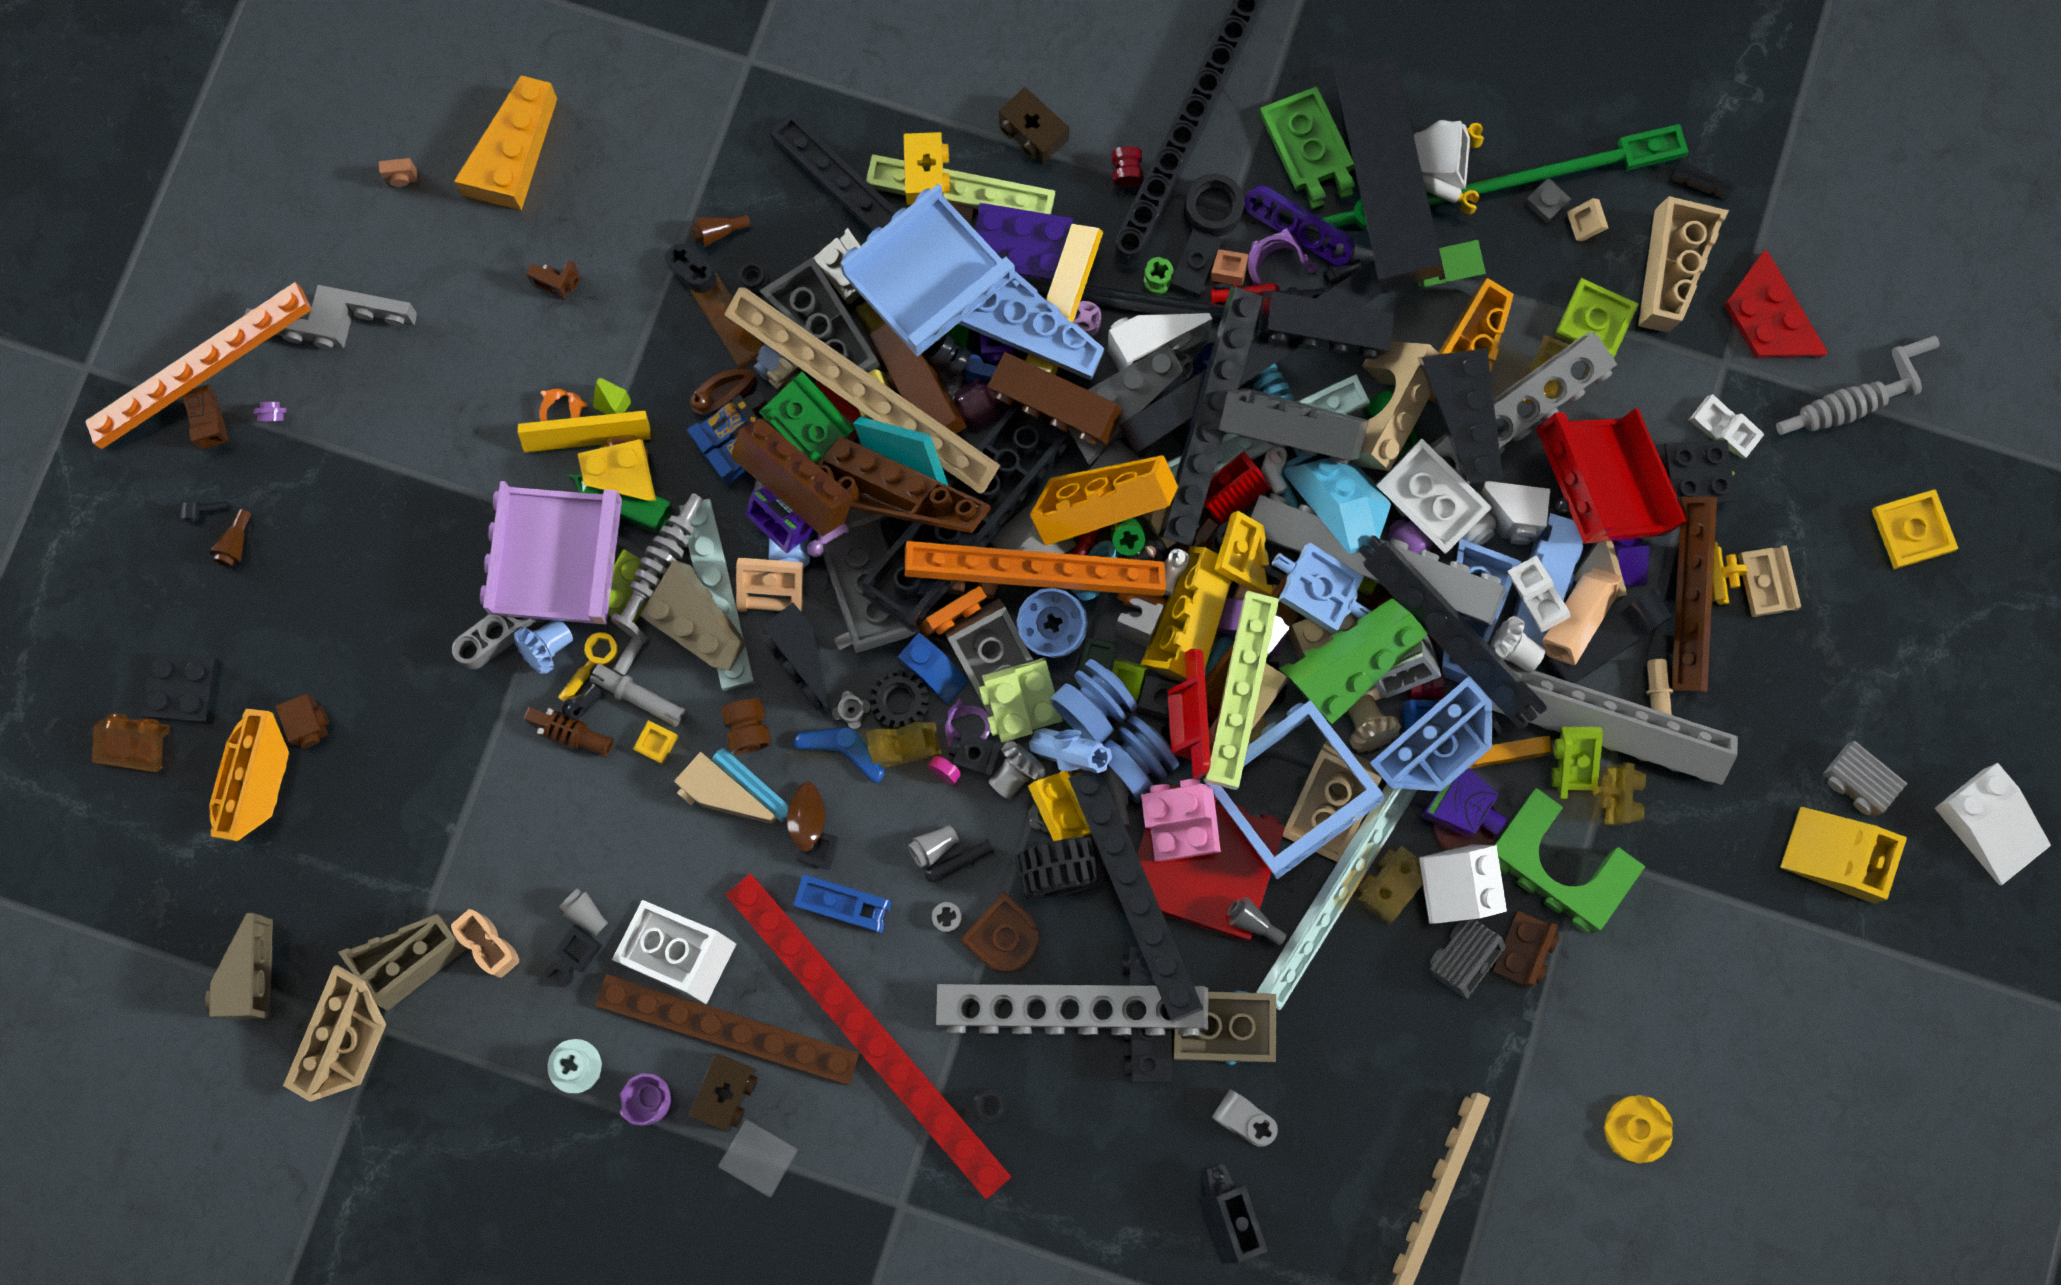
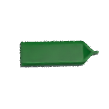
M569 473L568 476L572 483L577 486L579 493L603 495L604 490L584 485L582 473L576 476ZM619 494L622 498L620 519L660 536L659 531L666 525L673 510L670 501L656 495V501L650 502Z

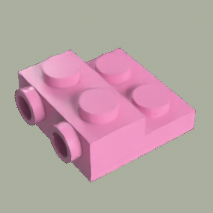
M1187 779L1180 781V788L1170 789L1169 784L1154 785L1150 787V793L1141 794L1145 828H1151L1154 860L1156 862L1221 852L1213 786L1200 784V779Z

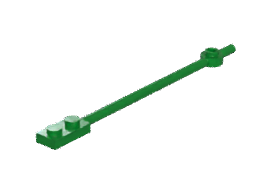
M1677 124L1621 137L1618 141L1619 149L1466 184V189H1461V193L1475 190L1478 194L1620 161L1624 162L1626 171L1684 158L1689 151L1681 126ZM1427 193L1429 206L1448 202L1445 199ZM1362 199L1356 203L1353 211L1322 218V220L1334 227L1355 223L1359 228L1368 230L1366 218L1363 216Z

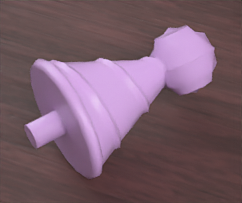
M844 523L823 537L818 534V539L810 541L807 545V553L815 558L821 556L824 552L823 545L844 533H848V526Z

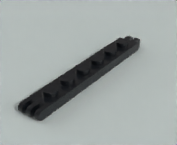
M1372 535L1367 540L1371 547L1364 544L1361 546L1359 552L1365 558L1363 564L1366 569L1416 618L1426 632L1519 729L1522 730L1528 725L1527 720L1530 722L1537 718L1536 712L1542 714L1547 710L1544 702L1390 541L1386 540L1383 543L1377 536Z

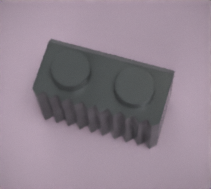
M1474 919L1466 920L1465 923L1459 922L1454 927L1450 935L1452 940L1445 949L1440 948L1436 951L1431 959L1432 967L1430 968L1436 979L1466 999L1473 993L1478 983L1481 982L1490 967L1493 966L1494 962L1497 961V958L1506 948L1501 936Z

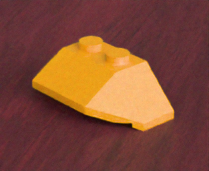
M246 709L242 715V720L235 726L226 742L209 804L210 822L212 825L211 837L238 841L272 817L289 755L272 712Z

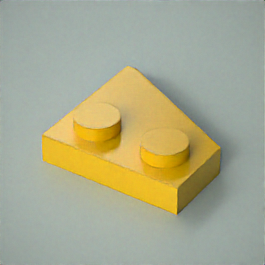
M638 439L578 453L584 485L601 490H617L622 495L650 502L656 501L643 440Z
M1240 511L1232 513L1214 570L1254 593L1270 596L1273 590L1272 585H1267L1265 567L1269 565V560L1265 549L1264 525Z

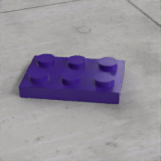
M980 203L975 231L997 255L1005 252L1007 258L1014 264L1015 272L1018 274L1053 279L1071 224L1073 223V218Z

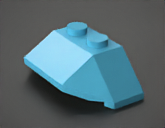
M1325 458L1284 469L1283 474L1348 554L1359 552L1363 544L1371 547L1367 540L1372 535L1380 539L1391 503L1358 464L1350 461L1348 464H1341Z

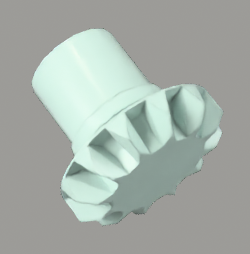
M580 1039L564 1041L552 1051L549 1057V1077L552 1083L564 1092L580 1093L591 1089L600 1078L602 1067L598 1050L587 1041Z

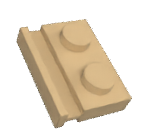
M1787 545L1779 548L1742 552L1738 555L1739 564L1747 565L1748 573L1742 576L1752 617L1782 613L1790 610L1795 611L1801 608Z

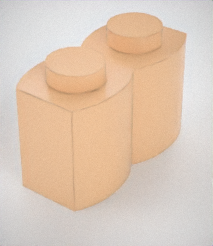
M468 909L451 924L456 939L463 946L472 950L475 961L487 973L502 978L519 963L515 949L507 941L498 937L494 924L486 916Z

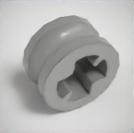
M943 902L934 908L932 921L938 930L950 932L959 926L961 913L955 904ZM945 907L951 908L950 913L952 911L956 913V919L951 920V926L948 927L942 926L943 921L939 924L937 920V915H941L942 908Z

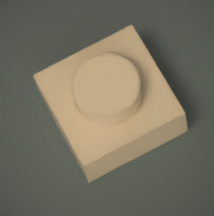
M1592 198L1567 212L1577 241H1585L1608 229L1599 199Z

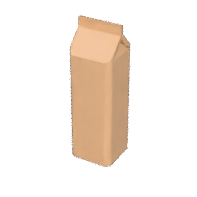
M1594 567L1589 573L1581 576L1565 602L1566 607L1570 611L1571 618L1550 628L1542 640L1548 657L1570 665H1576L1615 601L1622 576Z

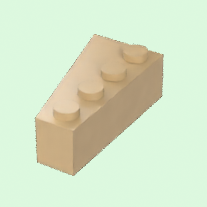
M1670 196L1655 209L1638 326L1668 333L1683 321L1697 288V281L1705 269L1710 250L1718 238V231L1722 222L1726 219L1729 210Z

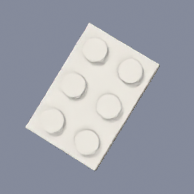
M1423 439L1376 484L1445 554L1492 508Z

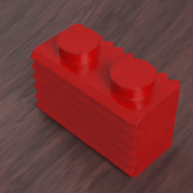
M1243 451L1212 475L1204 506L1217 522L1222 525L1229 521L1232 513L1245 510L1246 506H1250L1251 502H1256V499L1260 495L1266 494L1267 490H1271L1272 486L1246 452Z

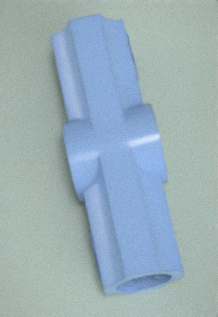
M1041 728L1034 731V735L1029 741L1032 753H1036L1040 758L1057 762L1058 769L1061 771L1083 769L1100 773L1107 770V765L1112 759L1110 748L1104 747L1100 742L1082 738L1080 730L1074 729L1058 732Z

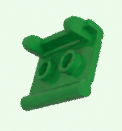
M800 372L759 411L767 423L816 465L840 436L845 438L855 429L803 372Z

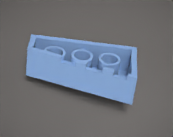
M1550 513L1547 517V527L1534 541L1529 559L1537 555L1551 577L1554 588L1561 599L1564 600L1565 594L1570 591L1574 580V574L1572 573L1575 564L1581 556L1583 541L1574 520ZM1518 593L1512 616L1522 619L1525 623L1523 632L1526 636L1544 647L1542 640L1548 630L1541 633Z

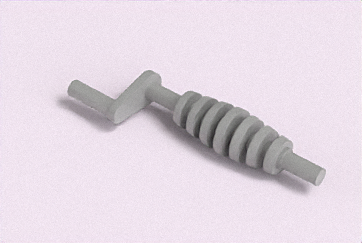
M1932 336L1892 349V356L1901 378L1900 381L1885 386L1880 381L1870 383V385L1862 384L1858 387L1853 386L1837 390L1833 394L1824 396L1823 399L1814 401L1812 405L1809 404L1802 407L1799 416L1778 422L1776 424L1778 433L1783 435L1803 427L1808 431H1815L1819 428H1829L1831 425L1848 424L1864 417L1867 413L1870 414L1876 411L1877 408L1886 406L1889 397L1904 392L1911 396L1920 394L1922 390L1921 381L1909 358L1938 348L1940 346L1938 338Z
M691 494L679 516H671L667 523L671 527H662L659 532L663 537L655 536L652 540V544L655 547L648 546L644 553L649 558L642 557L639 563L644 570L637 569L634 575L640 583L636 581L631 582L629 588L633 591L632 597L622 614L614 613L611 618L614 624L632 637L613 669L614 672L625 676L642 645L648 640V637L632 621L643 602L649 600L654 593L651 589L656 590L661 581L658 578H663L672 561H677L675 558H682L684 551L679 546L686 547L689 539L683 534L691 535L694 530L690 522L703 501L696 494Z

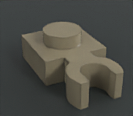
M783 357L778 360L779 365L775 370H769L766 373L770 378L768 381L779 391L786 387L800 372L805 373L804 370L791 361H786Z

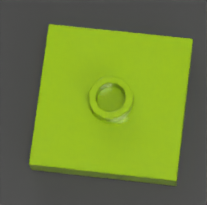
M1581 278L1554 335L1573 343L1588 331L1595 332L1614 359L1639 304Z

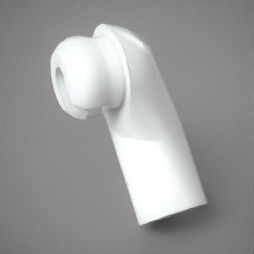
M1277 446L1267 452L1261 467V473L1272 486L1273 494L1280 495L1289 488L1281 475L1286 462L1287 452L1283 447Z
M1173 549L1165 560L1166 591L1164 595H1173L1178 577L1189 565L1188 553L1181 549Z

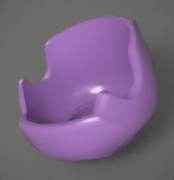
M641 1073L630 1078L619 1094L622 1107L620 1114L631 1125L648 1126L660 1121L667 1114L671 1103L670 1090L667 1083L656 1074Z

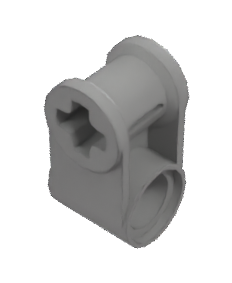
M1229 1089L1211 1117L1227 1130L1236 1135L1238 1134L1258 1147H1264L1272 1143L1278 1133L1277 1124L1270 1116L1231 1089ZM1265 1122L1269 1125L1267 1132L1270 1133V1137L1263 1136L1261 1139H1257L1255 1137L1257 1131L1253 1128V1125L1260 1126Z

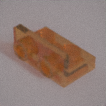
M109 714L94 725L92 762L157 772L162 766L163 737L170 733V726L159 724V721L155 719L136 721L127 719V716L123 714Z

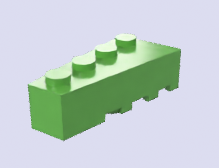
M1392 598L1358 619L1357 625L1345 632L1343 630L1331 636L1332 641L1319 649L1313 647L1303 654V659L1293 665L1288 663L1281 667L1280 670L1308 701H1312L1323 717L1333 724L1426 637L1428 633L1407 609Z

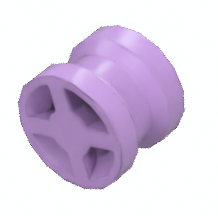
M1090 301L1080 302L1073 324L1076 323L1089 336L1094 337L1098 334L1101 326L1100 309Z

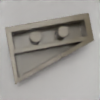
M673 560L640 616L712 667L730 671L747 644L726 613L717 606L712 599L713 595L695 575L696 572L693 567Z

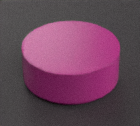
M934 756L928 764V769L935 776L950 785H954L961 776L960 770L941 756Z

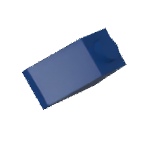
M918 633L898 655L899 664L908 672L913 673L916 678H920L923 681V685L947 705L953 701L969 682L952 661L921 633Z

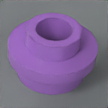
M260 402V408L253 409V412L257 414V422L284 421V413H287V408H280V402Z

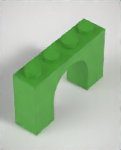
M1535 788L1527 795L1493 843L1494 846H1497L1500 872L1504 874L1509 872L1518 878L1517 884L1527 892L1533 894L1536 891L1546 899L1544 903L1557 913L1565 912L1573 918L1571 923L1585 933L1591 931L1593 934L1601 931L1646 866L1617 847L1609 852L1593 877L1586 884L1581 886H1565L1554 881L1547 875L1541 865L1539 846L1543 835L1563 807Z

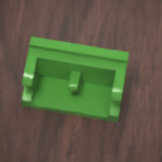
M1474 240L1439 248L1446 279L1439 280V277L1417 281L1419 287L1423 286V288L1486 274L1479 241Z

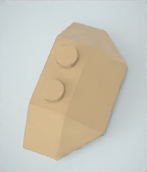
M338 965L334 966L283 1084L284 1087L309 1102L361 1085L386 1027V1023L364 980Z

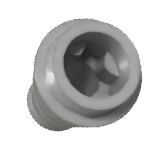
M948 825L943 829L913 838V842L908 845V849L920 868L925 865L930 867L946 851L958 843L959 839L954 829Z
M578 888L559 906L564 912L562 916L590 932L594 937L608 924L587 892L582 893Z

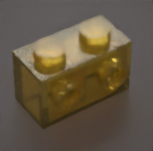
M1402 845L1395 852L1390 848L1378 862L1383 868L1375 877L1369 874L1358 888L1362 894L1357 901L1387 925L1395 920L1423 884L1419 859Z

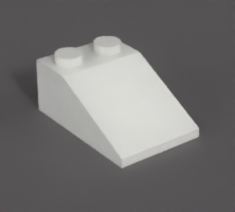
M1209 313L1137 315L1131 319L1125 317L1116 321L1111 326L1107 351L1118 371L1123 370L1166 344H1169L1173 352H1184L1208 339L1212 317Z
M1998 763L1981 770L1935 807L1936 811L1999 886L2007 882L2051 846L2020 788Z
M642 900L612 960L671 989L707 1004L736 943L716 930Z

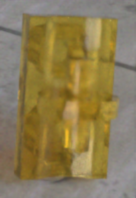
M1623 763V765L1608 766V773L1603 776L1602 787H1593L1592 795L1602 797L1601 808L1606 809V825L1615 826L1644 819V806L1642 803L1633 802V791H1643L1646 785V774L1634 770L1635 764Z

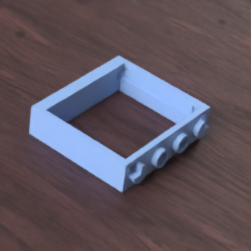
M1311 700L1306 704L1302 702L1296 704L1287 712V718L1278 724L1276 722L1270 723L1260 732L1261 737L1251 744L1248 742L1244 766L1310 718L1366 791L1274 857L1221 786L1205 782L1206 785L1213 786L1215 798L1276 879L1286 874L1385 801L1384 794Z

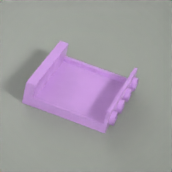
M500 481L499 491H495L493 495V509L496 510L495 522L490 523L488 532L489 541L492 542L491 553L486 554L484 561V571L488 575L487 583L482 585L480 591V603L483 605V608L490 615L607 625L622 498L618 491L604 489L602 495L509 487L505 481Z

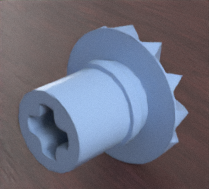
M551 620L533 632L525 627H521L514 632V643L518 647V652L522 654L530 667L540 674L550 672L554 667L552 657L573 641L568 627L564 622Z

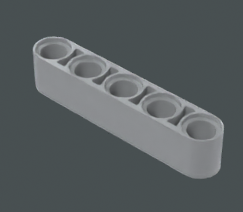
M489 614L454 641L452 654L465 668L478 669L513 644L514 632L518 629L525 627L532 630L545 619L524 618L518 620L516 617ZM496 626H502V635L497 639H490V631ZM475 645L477 647L476 654L470 659H464V650L468 646Z

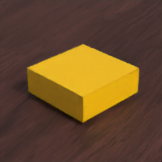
M648 720L633 750L663 765L678 735Z

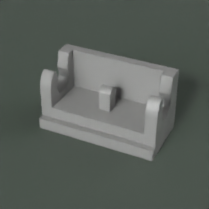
M1134 598L1130 600V604L1139 607L1142 610V614L1135 611L1128 612L1127 614L1121 613L1117 621L1115 635L1147 648L1161 617L1163 605L1157 603L1155 606L1141 599Z

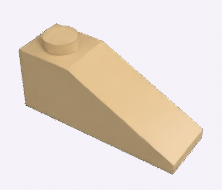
M702 752L693 759L674 781L680 787L677 794L691 806L696 801L704 808L772 825L777 821L774 814Z

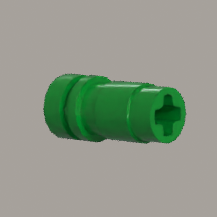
M1136 517L1110 525L1111 539L1116 551L1127 556L1134 555L1144 547L1145 535Z

